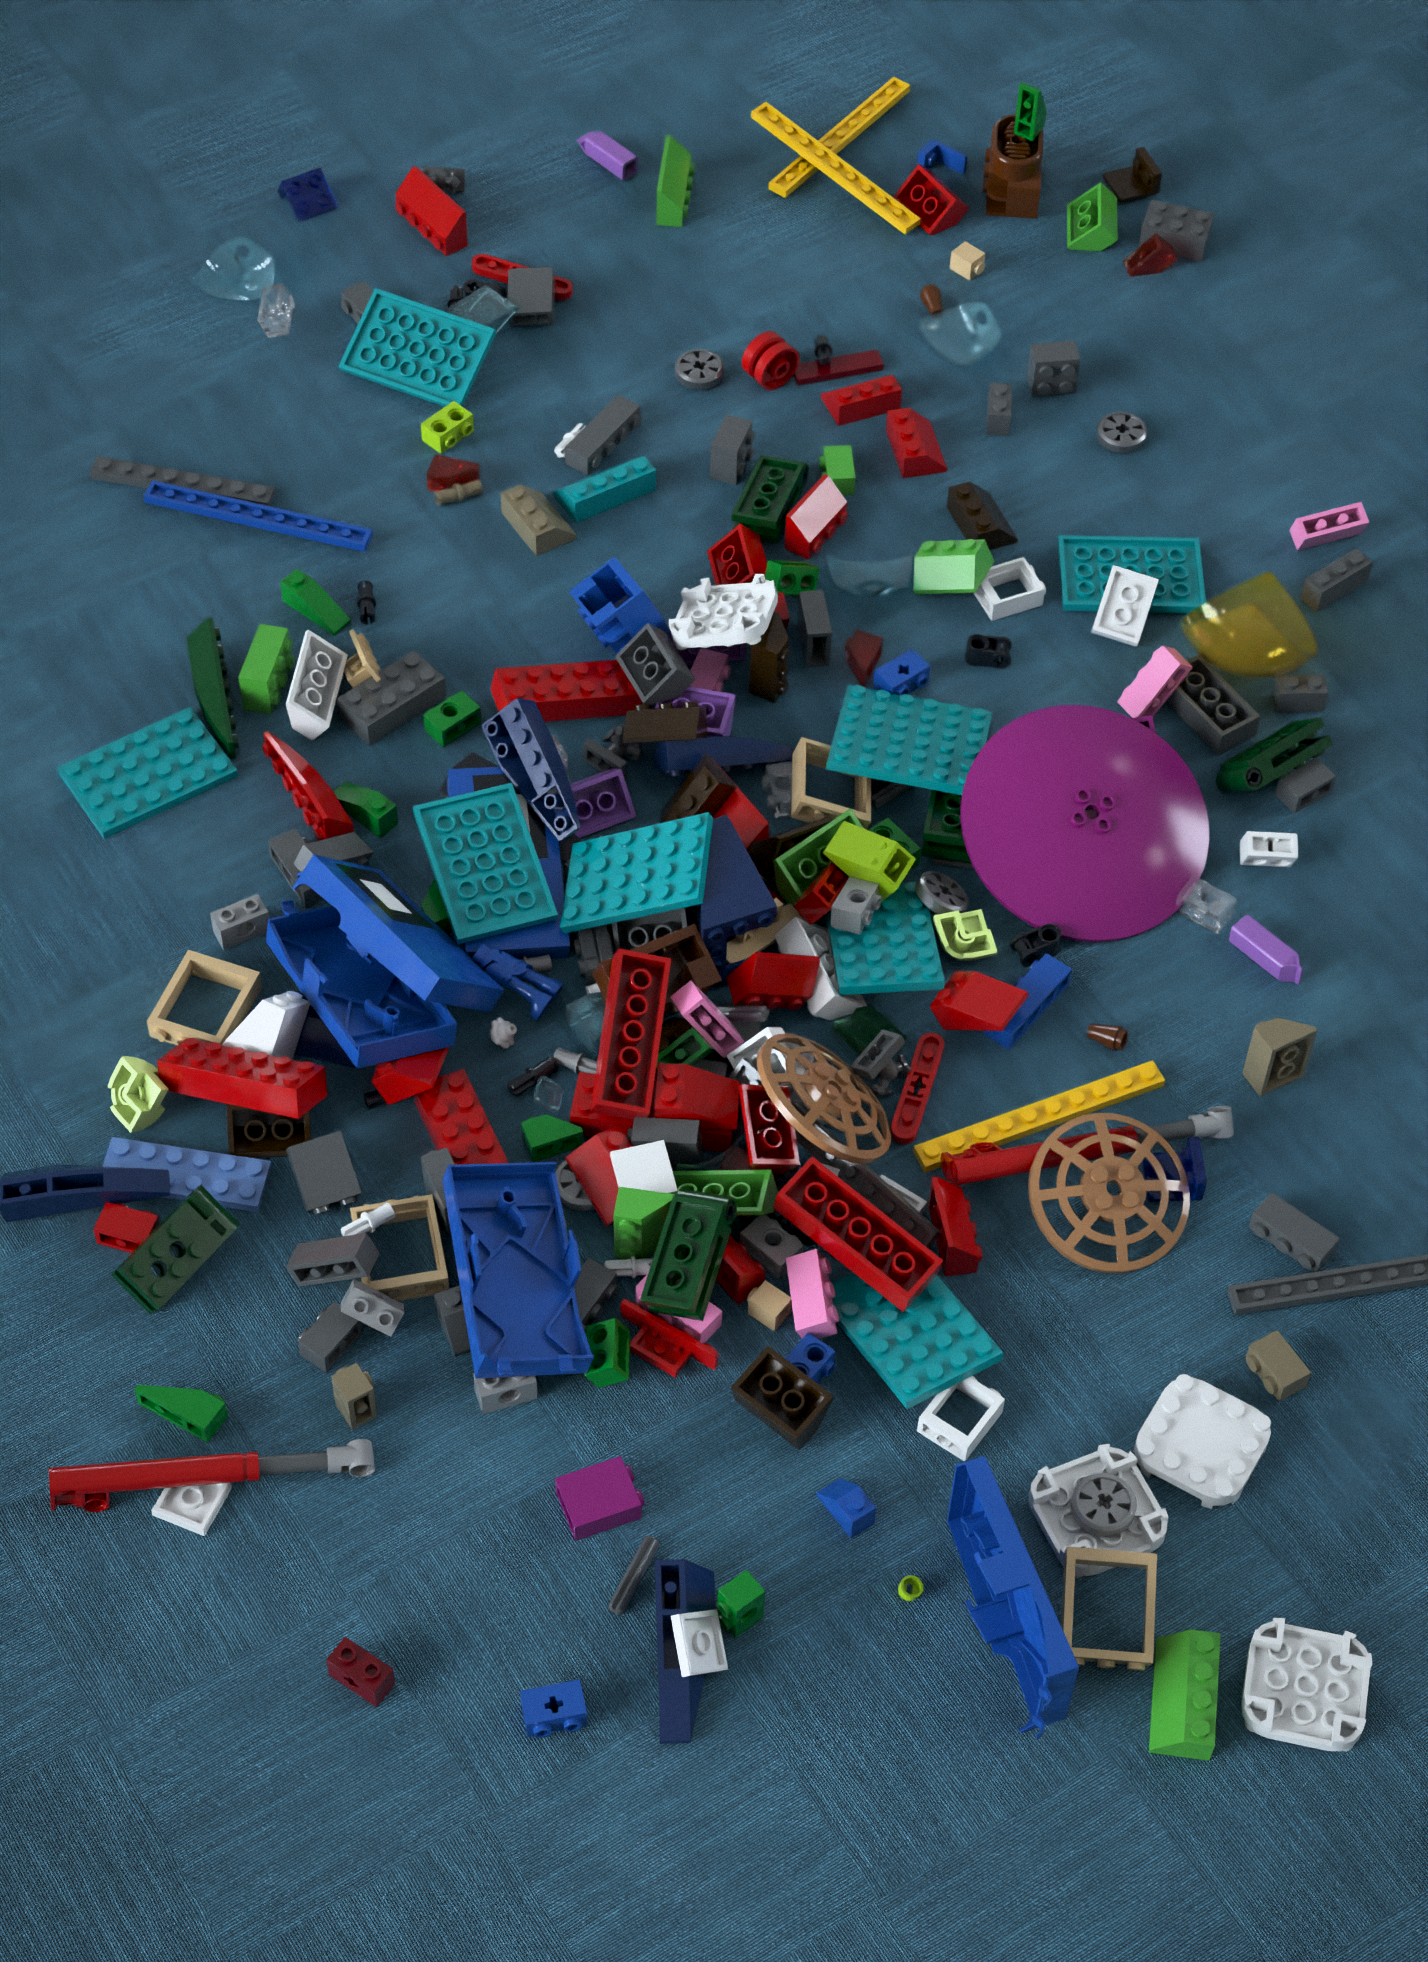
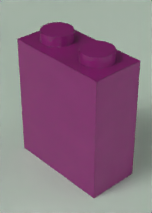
M621 1456L555 1478L556 1494L575 1541L642 1518V1507L645 1506L642 1492L640 1489L635 1490L632 1483L635 1481L633 1471L630 1465L625 1466Z

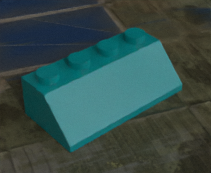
M645 456L632 458L554 490L553 496L573 521L578 523L655 491L656 469Z

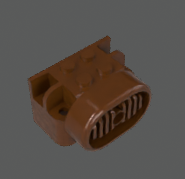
M1016 114L1004 116L994 124L990 147L985 150V161L987 162H985L983 168V178L987 179H983L982 192H986L985 215L1037 219L1041 190L1044 131L1042 129L1032 142L1014 134Z
M695 923L630 950L671 958L663 1018L680 1012L670 997L690 980L703 993L708 991L712 985L722 981ZM612 957L600 962L592 974L601 991V1001L604 1010Z

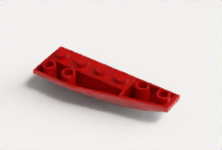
M269 731L264 732L265 743L262 744L264 754L267 758L271 757L273 760L272 765L276 774L282 775L286 791L292 792L293 801L297 809L301 808L303 810L306 824L308 826L312 825L314 828L313 832L316 840L320 841L354 832L353 823L322 776L289 745Z

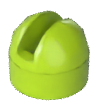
M913 1575L905 1576L898 1585L899 1596L901 1599L909 1602L918 1599L923 1592L922 1581ZM908 1584L912 1585L910 1593L906 1592Z

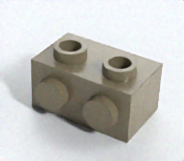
M1278 1330L1249 1345L1245 1358L1248 1367L1252 1372H1256L1259 1375L1265 1389L1270 1394H1273L1279 1402L1307 1387L1311 1375L1310 1370Z
M355 1363L349 1367L340 1368L331 1376L335 1405L352 1430L377 1417L376 1397L372 1387L374 1382L367 1370L362 1372L359 1365Z

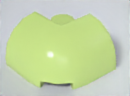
M982 909L959 913L958 910L934 915L933 921L940 944L950 957L957 961H973L992 957L998 953L991 929H987Z
M122 1056L108 1084V1087L111 1088L113 1102L110 1108L119 1121L132 1133L144 1130L162 1115L165 1109L161 1103L169 1089L158 1078V1069L154 1065L136 1057Z

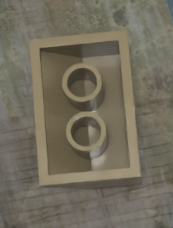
M522 484L501 492V513L536 556L577 539L575 532L542 492Z
M1276 1017L1269 1021H1262L1254 1027L1242 1074L1260 1097L1304 1077L1317 1029L1314 1026Z

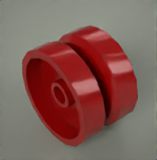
M766 331L753 339L745 349L742 357V368L750 377L756 379L757 383L764 389L769 391L776 390L786 384L794 375L799 365L800 355L778 333Z

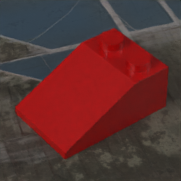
M956 971L950 976L944 989L937 993L936 998L929 1007L943 1030L1003 1031L1029 994L1023 989L976 971Z
M658 1063L654 1107L655 1118L699 1120L701 1128L737 1130L740 1081L687 1064Z

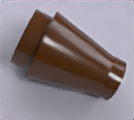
M934 284L923 287L920 291L921 301L930 312L932 318L942 317L944 310L941 290Z
M1091 1023L1087 1031V1038L1093 1039L1113 1051L1117 1049L1122 1051L1127 1043L1128 1030L1123 1029L1122 1026Z

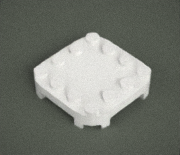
M755 574L752 583L711 586L710 578L700 579L701 585L692 589L684 587L681 591L683 602L676 618L669 619L672 638L678 650L694 647L709 648L721 645L728 647L742 643L749 645L757 644L761 641V635L767 630L778 603L774 580H766L764 574Z
M1182 1374L1162 1392L1138 1433L1133 1452L1138 1459L1137 1463L1141 1467L1140 1472L1149 1478L1153 1474L1201 1499V1506L1212 1509L1213 1506L1234 1504L1239 1499L1244 1486L1266 1451L1271 1435V1420L1268 1416L1244 1401L1203 1380Z
M1110 1444L1099 1445L1096 1452L1050 1470L1045 1466L1038 1471L1037 1476L1031 1483L1029 1504L1057 1559L1063 1566L1064 1551L1067 1547L1151 1553L1163 1544L1169 1518L1166 1508L1161 1509L1136 1465L1138 1459L1131 1451L1126 1453L1121 1449L1110 1447ZM1097 1473L1112 1474L1123 1479L1132 1488L1136 1496L1137 1508L1133 1522L1125 1531L1114 1536H1097L1085 1531L1076 1522L1071 1511V1500L1075 1487L1085 1477ZM1100 1500L1098 1506L1100 1508L1104 1506L1105 1509H1108L1109 1503H1103ZM1076 1564L1075 1577L1099 1574L1114 1567Z
M1273 1618V1621L1261 1625L1257 1630L1255 1629L1247 1655L1241 1702L1245 1727L1258 1735L1278 1741L1326 1751L1351 1750L1359 1740L1367 1720L1365 1715L1370 1669L1372 1666L1371 1653H1368L1365 1646L1355 1638L1356 1634L1345 1631L1342 1636L1285 1624V1618Z

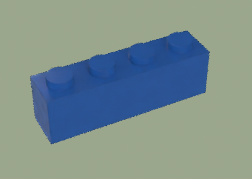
M1047 953L1040 960H1035L1025 977L1020 976L1014 985L1028 992L1029 996L1003 1031H984L983 1034L1009 1050L1067 988L1070 983L1072 969Z

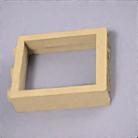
M801 737L792 753L791 818L808 823L828 817L833 820L850 809L805 795L806 763L826 769L831 745ZM842 773L855 777L854 809L852 810L863 828L867 829L871 823V778Z
M188 950L147 1020L150 1037L158 1039L159 1042L165 1041L174 1045H179L187 1038H197L199 1041L207 1043L216 1042L223 1045L225 1040L245 1020L262 989L260 972ZM191 975L241 990L216 1036L166 1020Z
M432 1194L416 1195L412 1198L401 1200L391 1199L383 1203L364 1204V1206L350 1208L352 1222L361 1218L363 1212L373 1211L386 1202L393 1208L395 1218L384 1224L427 1217L437 1268L435 1271L371 1281L369 1274L368 1277L361 1278L363 1284L397 1301L432 1296L449 1289L448 1274Z
M1067 1547L1065 1549L1061 1627L1079 1666H1085V1661L1097 1662V1667L1115 1668V1664H1126L1128 1670L1145 1671V1666L1153 1664L1157 1554ZM1076 1564L1146 1569L1143 1653L1072 1647Z

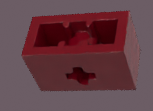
M347 1637L343 1638L326 1659L328 1673L331 1677L375 1707H378L395 1685L393 1668Z

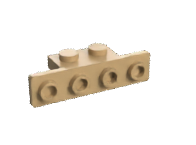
M354 629L350 630L349 633L357 653L350 657L345 664L344 673L348 682L353 688L371 676L378 682L381 680L378 671L381 669L376 663L377 660L372 654L373 651L369 646L368 640L362 633L357 634Z
M775 898L777 915L773 923L767 927L748 931L743 935H736L734 939L727 943L726 963L732 964L747 959L755 952H761L775 943L776 939L774 936L794 917L805 921L806 919L799 915L791 903L783 907V903Z

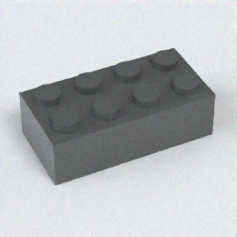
M414 650L378 672L381 678L378 682L373 677H370L337 698L339 719L369 746L446 698L445 677Z
M1200 654L1186 660L1193 668L1166 700V703L1217 755L1256 736L1261 716Z

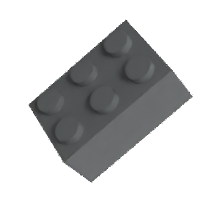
M1151 200L1141 228L1139 247L1202 261L1211 236L1215 214Z

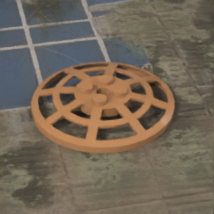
M777 1034L765 1041L757 1055V1068L762 1085L779 1112L800 1134L823 1151L839 1159L857 1164L875 1162L888 1151L891 1144V1129L886 1113L871 1088L859 1075L854 1074L847 1063L827 1048L802 1036ZM777 1042H789L800 1046L791 1050ZM771 1049L787 1055L785 1060L787 1073H773L770 1060ZM812 1053L818 1062L812 1063L800 1054ZM825 1059H827L828 1061H830L831 1063H833V1064H834L837 1068H839L840 1070H838V1069H836L835 1067L829 1065ZM795 1060L807 1068L803 1075L796 1074ZM850 1079H851V1080L855 1083V1085L861 1090V1092L858 1091V1090L855 1088V1086H854L853 1083L850 1081ZM778 1083L792 1084L796 1093L810 1108L804 1117L787 1099ZM861 1101L869 1104L871 1117L861 1107ZM857 1113L866 1125L854 1126L851 1117ZM831 1115H833V1116H835V1117H838V1118H842V1119H843V1122L837 1120L836 1118L832 1117ZM820 1117L834 1128L845 1132L847 1146L831 1139L812 1124ZM877 1119H878L879 1122H880L883 1136L881 1135L880 1131H879L878 1128L876 1127V1125H877ZM872 1132L880 1147L873 1150L857 1149L856 1135L862 1136Z
M1093 1113L1067 1121L1043 1142L1030 1168L1028 1182L1029 1201L1040 1231L1061 1255L1084 1268L1112 1274L1140 1270L1162 1258L1176 1244L1184 1231L1189 1215L1190 1191L1183 1165L1170 1144L1160 1134L1146 1124L1131 1117L1115 1113ZM1106 1120L1127 1123L1139 1128L1148 1135L1140 1144L1126 1136L1109 1134ZM1094 1121L1098 1135L1083 1139L1072 1148L1057 1141L1063 1133L1074 1126ZM1112 1142L1125 1144L1136 1151L1129 1160L1114 1156ZM1156 1142L1164 1148L1172 1159L1179 1173L1180 1180L1166 1179L1161 1164L1150 1152ZM1100 1143L1103 1157L1095 1160L1093 1163L1078 1154L1086 1147ZM1051 1149L1064 1157L1057 1173L1056 1188L1040 1190L1041 1167L1046 1154ZM1144 1158L1154 1168L1158 1180H1144L1142 1173L1137 1168ZM1073 1163L1083 1170L1084 1173L1081 1176L1079 1185L1066 1186L1067 1171L1070 1164ZM1107 1183L1116 1184L1119 1188V1195L1113 1196L1109 1194L1106 1189ZM1161 1191L1160 1205L1156 1215L1143 1205L1146 1192ZM1169 1191L1183 1192L1182 1213L1178 1225L1172 1233L1161 1222L1168 1207ZM1081 1197L1084 1206L1089 1211L1082 1220L1072 1210L1068 1198ZM1058 1199L1065 1217L1075 1228L1065 1241L1050 1224L1044 1212L1042 1201ZM1135 1214H1138L1148 1224L1139 1232L1126 1235L1125 1221ZM1097 1218L1105 1222L1114 1223L1115 1236L1101 1234L1090 1227ZM1154 1230L1165 1241L1161 1248L1149 1256L1128 1262L1127 1245L1143 1240ZM1083 1236L1101 1244L1116 1246L1117 1263L1093 1259L1078 1252L1074 1247Z

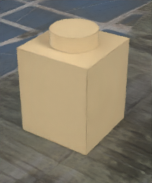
M966 241L951 251V270L969 281L983 272L985 268V253Z
M766 1280L759 1288H753L748 1295V1314L774 1332L792 1312L791 1297Z

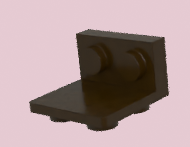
M1141 147L1136 149L1133 166L1106 172L1103 174V178L1117 199L1123 203L1159 194L1162 172L1146 149Z

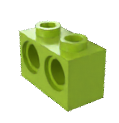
M455 401L421 423L422 441L440 454L452 448L457 442L474 431L473 414Z

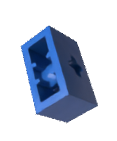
M910 649L874 670L873 687L876 690H886L892 695L910 694L918 688H923L929 682L931 666L913 649Z
M580 1679L520 1691L521 1708L527 1737L543 1738L549 1736L552 1732L561 1730L573 1732L581 1729L582 1726H587V1710ZM551 1709H556L557 1713H552Z

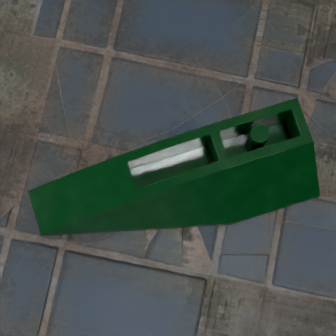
M208 617L186 637L194 690L202 714L216 740L230 759H236L234 748H239L237 733L232 734L231 731L236 729L234 715H229L228 713L233 711L231 696L226 697V693H230L228 678L223 679V675H227L225 660L220 661V659H224L222 643H217V641H221L219 626L214 627L213 617Z

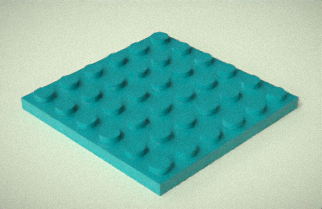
M848 685L829 752L826 770L962 795L964 783L971 765L982 747L986 744L992 712L982 708L963 707L956 703L947 704L934 699H920L908 694L892 695L886 690H872L860 685Z

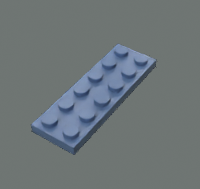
M112 1137L103 1167L168 1170L170 1176V1196L161 1198L182 1201L201 1184L223 1207L259 1212L272 1169V1163L262 1159Z

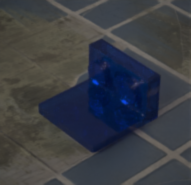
M321 168L283 180L277 190L281 198L288 197L298 221L334 210L338 206Z
M1199 1136L1188 1137L1186 1148H1182V1152L1175 1153L1178 1155L1187 1176L1190 1201L1203 1200L1207 1179ZM1152 1153L1161 1164L1167 1180H1180L1179 1173L1167 1153ZM1144 1158L1142 1166L1145 1180H1158L1154 1168ZM1161 1191L1147 1192L1148 1201L1160 1202ZM1169 1191L1168 1201H1183V1192Z

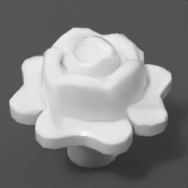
M501 1017L491 1022L492 1028L490 1029L491 1040L496 1045H501L504 1049H507L514 1044L513 1037L517 1032V1028L514 1024L504 1021Z

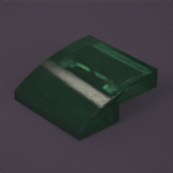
M872 1005L856 1008L851 1017L835 1020L831 1027L859 1055L882 1029L902 1035L904 1041L907 1039L898 1028Z

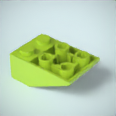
M846 821L841 823L823 851V854L849 877L879 884L878 895L882 897L881 902L899 888L916 860L898 842Z

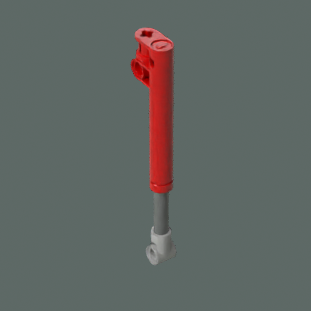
M1215 1106L1209 1108L1207 1113L1191 1115L1187 1120L1150 1126V1128L1160 1134L1166 1141L1187 1137L1192 1139L1208 1136L1216 1139L1228 1138L1234 1135L1232 1108L1229 1106ZM1133 1126L1108 1129L1109 1134L1126 1136L1140 1144L1148 1135L1140 1129H1134ZM1092 1132L1060 1138L1057 1141L1072 1148L1083 1139L1098 1135V1133ZM980 1142L972 1144L970 1149L964 1150L963 1153L951 1155L948 1152H942L940 1157L944 1177L956 1186L1030 1172L1035 1155L1043 1142L1001 1149L991 1142ZM1112 1142L1114 1156L1136 1151L1125 1144ZM1100 1143L1090 1145L1078 1153L1088 1161L1103 1157ZM1049 1149L1041 1170L1059 1167L1064 1157Z
M356 1439L350 1441L347 1446L327 1447L326 1451L258 1456L256 1451L246 1452V1454L230 1453L49 1467L51 1511H56L57 1506L75 1505L76 1508L83 1507L88 1512H101L109 1507V1492L244 1482V1480H248V1482L259 1481V1475L327 1470L328 1474L349 1472L354 1477H366L375 1471L373 1446L370 1440Z

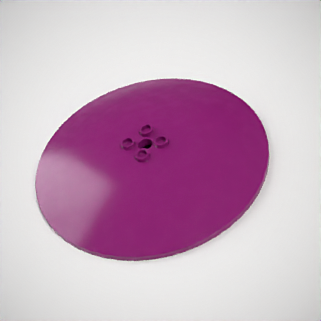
M1059 705L1039 709L1013 720L995 733L982 747L971 765L962 791L960 822L963 840L968 856L981 881L991 894L1015 916L1035 928L1045 924H1054L1060 928L1061 938L1096 943L1118 941L1143 934L1169 919L1184 904L1199 882L1205 867L1209 847V821L1206 805L1195 777L1179 754L1163 738L1138 721L1108 709L1084 705ZM1085 809H1093L1097 813V818L1091 819L1087 817Z

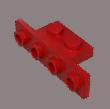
M626 1299L621 1302V1317L641 1328L630 1342V1352L675 1378L691 1357L713 1370L718 1367L719 1353L713 1346L708 1343H701L694 1339L687 1331L670 1325L663 1317L654 1316L645 1311L636 1302L631 1303Z

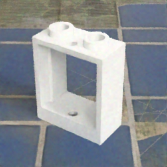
M1022 557L992 566L974 595L990 620L994 621L1042 606L1046 587L1036 576L1033 566L1029 565L1026 559ZM1019 579L1027 592L1000 600L993 587Z
M971 1376L935 1396L919 1417L917 1432L965 1462L1002 1414L1005 1398L995 1389L985 1387L974 1376ZM956 1388L989 1408L968 1436L935 1416Z

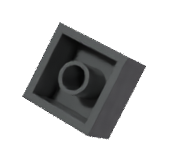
M1075 341L1030 345L1026 378L1031 396L1076 393L1080 356Z
M726 414L711 443V479L736 485L739 478L744 477L747 462H751L754 456V448H751L755 437V431H752V421Z

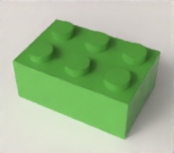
M259 624L238 677L243 710L272 715L275 705H279L281 689L286 687L288 671L293 669L295 657L291 655L293 641L289 639L288 628Z

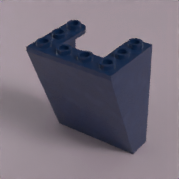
M728 815L713 819L703 904H698L699 933L722 979L721 982L712 985L708 991H714L728 985L726 977L747 960L744 959L727 964V943L734 939L736 935H743L748 931L771 925L777 915V905Z

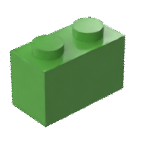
M851 445L824 446L823 456H819V470L824 471L821 472V477L824 474L828 475L842 495H854L856 477Z

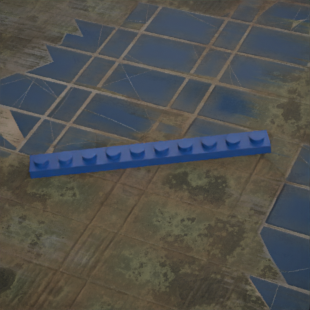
M154 480L151 481L143 496L144 503L366 552L373 537V529Z

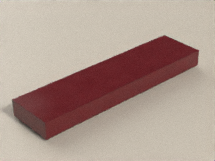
M875 349L831 357L830 365L825 364L822 366L819 360L799 363L793 376L797 385H804L881 371L884 369V363L878 350Z

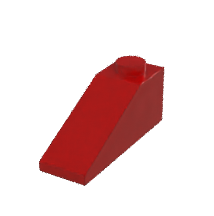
M831 861L802 893L793 907L802 918L812 925L831 910L833 903L849 879V876Z

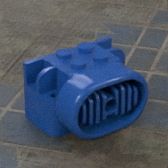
M615 557L569 591L581 607L577 610L604 647L610 646L616 655L647 623L664 631L671 639V632L664 618Z

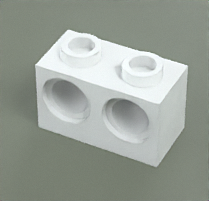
M1247 831L1240 840V865L1291 867L1298 858V839L1295 833Z

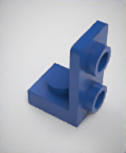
M932 139L918 152L917 165L920 164L928 169L935 162H938L964 174L967 168L968 157Z

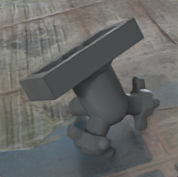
M422 166V172L444 192L445 190H449L450 193L465 191L466 169Z
M621 724L616 728L613 727L612 731L603 737L604 742L609 741L612 743L607 748H604L590 738L583 743V761L600 772L611 768L621 769L624 779L627 780V762L623 758L631 755L634 756L633 761L640 760L643 753L642 743L636 742L635 746L623 743L624 725Z
M883 1029L850 1066L854 1074L872 1080L878 1074V1084H872L871 1088L879 1095L891 1094L892 1090L887 1089L889 1082L895 1079L897 1074L899 1079H903L904 1073L911 1071V1067L908 1066L903 1054H898L896 1061L892 1059L905 1043L902 1035Z

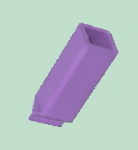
M601 130L596 133L591 131L576 140L586 155L621 180L625 181L638 172V157Z
M1248 914L1232 926L1229 942L1279 981L1300 984L1303 968L1299 965V954Z

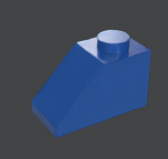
M839 1478L816 1493V1496L850 1539L874 1524L876 1507L858 1485Z

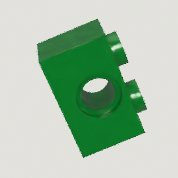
M461 690L454 696L448 697L446 701L435 708L429 709L423 715L425 732L444 748L481 724V707Z
M747 1569L718 1589L717 1612L720 1626L724 1631L729 1630L735 1638L764 1618L765 1590Z

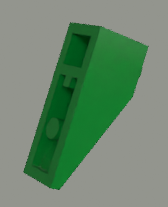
M1021 82L1018 92L1014 134L1033 142L1045 126L1047 109L1041 90Z
M295 569L280 581L283 602L335 636L351 623V619L322 587L299 569Z
M344 782L333 791L345 812L380 839L398 825L397 805L380 792L349 782Z
M137 1385L134 1389L138 1404L207 1443L228 1418L225 1401L215 1393L210 1395L200 1389Z

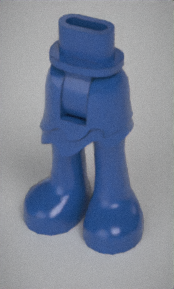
M485 943L482 944L472 958L480 963L481 968L485 969V972L500 986L518 993L531 1004L530 1016L536 1021L542 1017L549 1004L554 1002L564 987L563 982L541 975L532 970V965L501 951L497 947L492 949ZM523 979H525L526 981L530 982L531 984H533L534 986H536V987H537L538 989H540L541 991H539V990L533 988L532 986H530V985L524 983V982H523Z

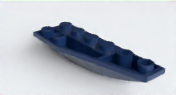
M516 698L483 723L481 727L502 771L558 841L563 842L581 828L572 789L556 745L535 701Z
M704 736L691 740L658 741L653 760V769L661 770V774H669L670 776L684 775V770L685 772H692L705 754H709L723 771L732 770L731 766L740 765V769L755 768V763H763L764 767L778 766V761H787V764H792V753L795 748L763 740L732 736Z
M58 1164L9 1172L0 1178V1211L6 1222L103 1207L106 1202L122 1204L170 1196L169 1171L164 1169Z
M685 1559L655 1560L660 1744L691 1743L706 1674L682 1677L671 1616L716 1609L714 1572Z

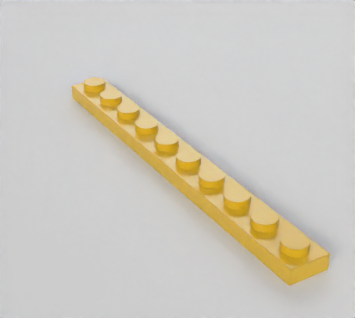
M892 77L818 141L835 154H838L910 92V84ZM800 155L769 182L768 189L786 198L819 169Z
M765 102L751 111V118L903 234L906 235L920 225L921 218L769 103Z
M1152 1060L920 1143L913 1147V1153L925 1173L941 1167L940 1157L942 1152H948L951 1155L963 1153L964 1150L970 1149L972 1144L980 1142H991L1000 1146L1164 1087L1165 1079Z

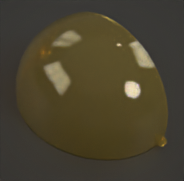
M1265 572L1217 595L1189 612L1179 621V626L1185 638L1201 658L1215 668L1237 677L1265 679L1282 676L1303 667L1317 657L1319 653L1316 638L1308 622L1289 593L1272 572Z

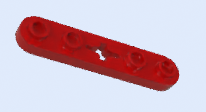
M487 254L475 255L471 260L474 273L508 284L509 269L529 268ZM555 276V299L561 301L569 299L573 294L572 283L567 279Z
M925 1033L918 1040L910 1065L911 1071L907 1074L891 1124V1137L899 1144H910L915 1141L944 1053L945 1042L939 1034ZM921 1079V1088L917 1093V1097H915L914 1087H916L918 1081Z

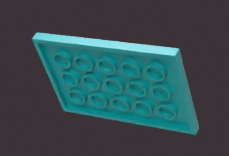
M375 288L338 367L343 372L443 407L453 401L463 407L497 332L494 328Z
M1058 535L1057 543L1063 611H1098L1112 566L1115 565L1159 579L1149 612H1206L1207 606L1199 538Z
M191 707L57 767L58 774L104 839L238 777L236 767Z
M512 783L413 806V813L457 944L558 919L553 898Z
M709 812L573 843L560 929L564 933H570L703 904L713 826L711 814Z
M915 882L901 883L894 893L883 900L879 909L874 910L869 926L865 925L861 934L831 927V910L825 914L839 995L944 989L945 980L929 908L918 897L915 890Z
M851 1273L832 1283L835 1290V1297L832 1298V1301L839 1316L837 1324L906 1409L1003 1360L1002 1350L938 1275L935 1276L904 1313L855 1273Z

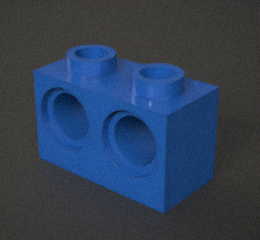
M809 1332L785 1358L817 1384H819L823 1377L828 1378L836 1367L834 1363L835 1350ZM812 1358H817V1359H819L820 1361L814 1362V1361H811L810 1359H812Z

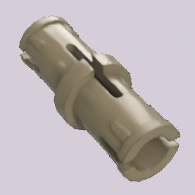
M477 479L461 485L459 483L453 484V487L435 491L434 495L436 496L435 501L437 505L441 506L453 501L462 502L464 498L482 494L483 490L480 480Z

